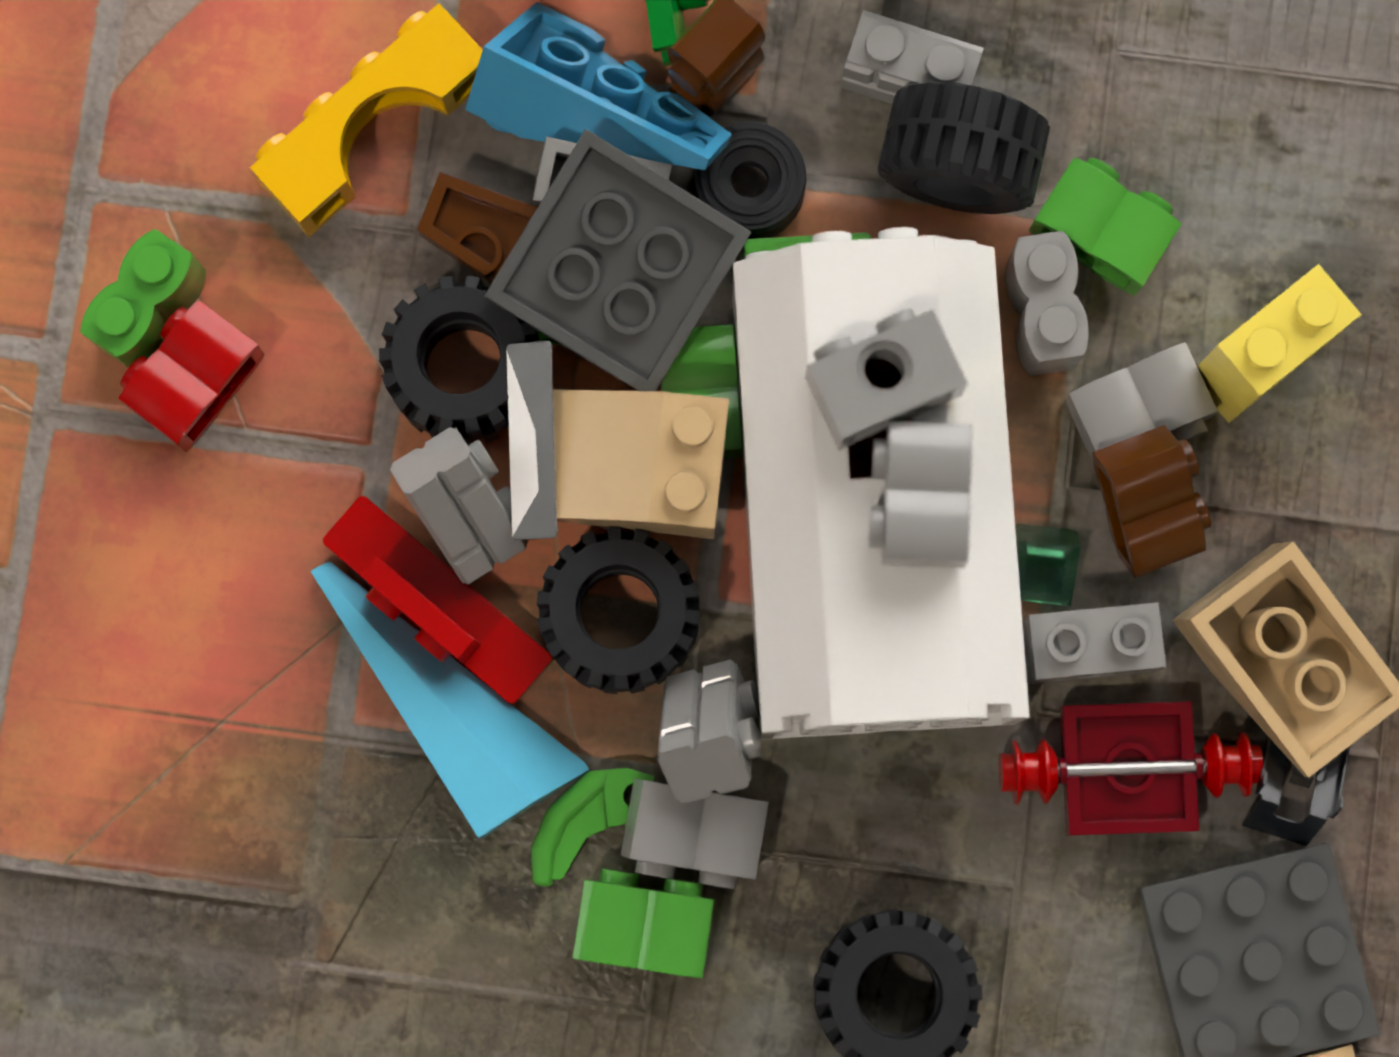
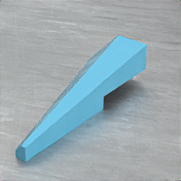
M327 562L310 571L478 838H486L535 804H540L590 771L583 760L516 707L508 703L451 656L444 663H441L413 639L419 632L400 616L395 621H392L364 597L369 591L332 562Z

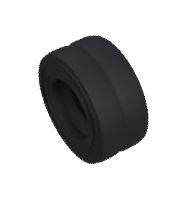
M758 122L732 124L724 128L732 134L727 147L706 170L694 168V196L751 231L748 239L773 237L792 223L803 204L806 187V167L803 157L795 143L775 127ZM747 166L760 169L768 180L765 191L753 198H746L737 194L731 184V179L737 170Z

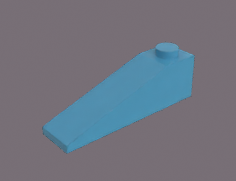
M539 2L533 4L483 47L465 110L484 119L495 130L512 133L520 138L545 142L546 137L577 143L584 130L587 129L627 155L706 170L729 144L732 134L679 94L657 92L645 83L644 78L647 70L635 61L629 60L621 65L605 53L603 47L606 40L591 28Z

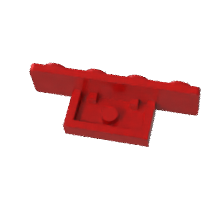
M366 496L358 497L323 537V544L373 586L364 597L392 621H395L403 612L421 627V630L413 638L441 663H444L452 654L508 703H517L552 662V656L548 651L473 587L462 583L453 570Z

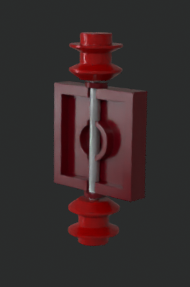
M1192 701L1061 706L1059 710L1062 758H1057L1056 752L1045 739H1041L1036 751L1023 753L1017 741L1012 740L1010 753H1000L998 760L1001 792H1012L1015 805H1019L1026 791H1037L1042 802L1048 804L1057 791L1058 784H1063L1066 836L1199 831L1196 779H1202L1206 788L1215 798H1220L1225 785L1237 784L1242 795L1249 797L1252 785L1257 784L1263 766L1261 748L1259 745H1250L1246 732H1241L1235 745L1223 746L1219 736L1216 733H1212L1203 745L1201 753H1195Z

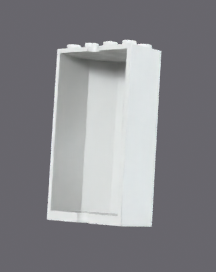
M898 227L880 231L878 239L852 240V234L844 231L818 233L812 236V242L799 243L775 251L753 252L747 254L744 260L733 262L732 295L755 672L760 718L758 719L760 739L1015 725L1029 718L994 247L977 244L974 240H956L936 235L918 236V230L915 228ZM906 309H912L915 316H919L932 309L934 310L968 382L961 397L913 417V422L972 425L968 562L964 568L882 565V548L869 547L871 506L884 507L885 480H874L872 478L850 479L848 447L838 451L805 379L807 365L816 361L813 352L818 348L845 336H850L853 344L878 334L875 328L877 323Z

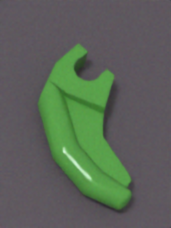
M629 768L588 771L579 778L545 812L531 845L533 883L541 887L552 886L553 880H561L565 877L588 837L608 828L626 825L629 806L625 803L624 799L626 789L633 785L634 778L654 782L656 777Z

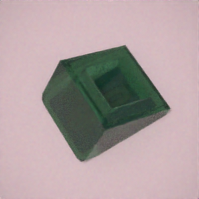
M1016 524L1015 532L1021 601L1071 606L1081 549L1078 532L1071 529Z

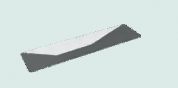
M549 341L509 344L506 352L509 396L512 537L515 540L555 538L557 536L552 347Z

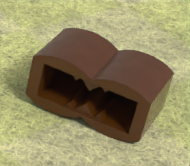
M714 0L667 51L668 58L672 64L668 69V74L673 83L669 91L679 94L697 109L702 110L707 116H713L764 61V54L760 46L765 42V33L760 23L734 0Z
M1163 425L1092 452L1097 481L1106 505V515L1111 536L1119 558L1134 578L1206 551L1204 530L1211 527V518L1201 495L1198 492L1194 493L1192 477L1199 475V466L1194 451L1186 439L1178 441L1168 428Z

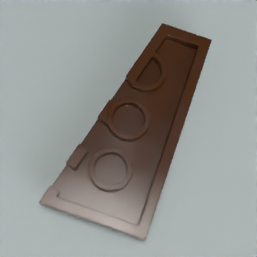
M439 172L417 231L419 236L492 284L538 207Z

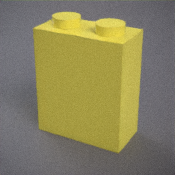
M1319 264L1220 342L1197 366L1217 410L1228 423L1325 347L1362 315Z

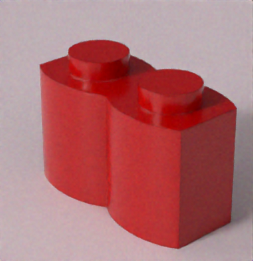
M200 300L196 301L189 309L180 307L168 318L160 333L164 340L159 349L149 358L140 356L128 367L120 382L124 389L118 398L127 408L185 452L208 430L224 405L239 391L265 355L257 343Z

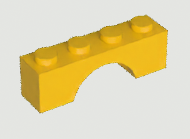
M440 3L427 14L424 11H419L408 18L399 28L397 40L381 54L375 51L362 58L350 73L351 80L335 94L327 92L316 98L303 114L305 120L289 134L280 133L273 136L257 152V161L249 168L262 187L308 237H311L356 197L349 176V156L357 135L371 119L386 110L408 105L431 108L449 116L469 98L483 49Z

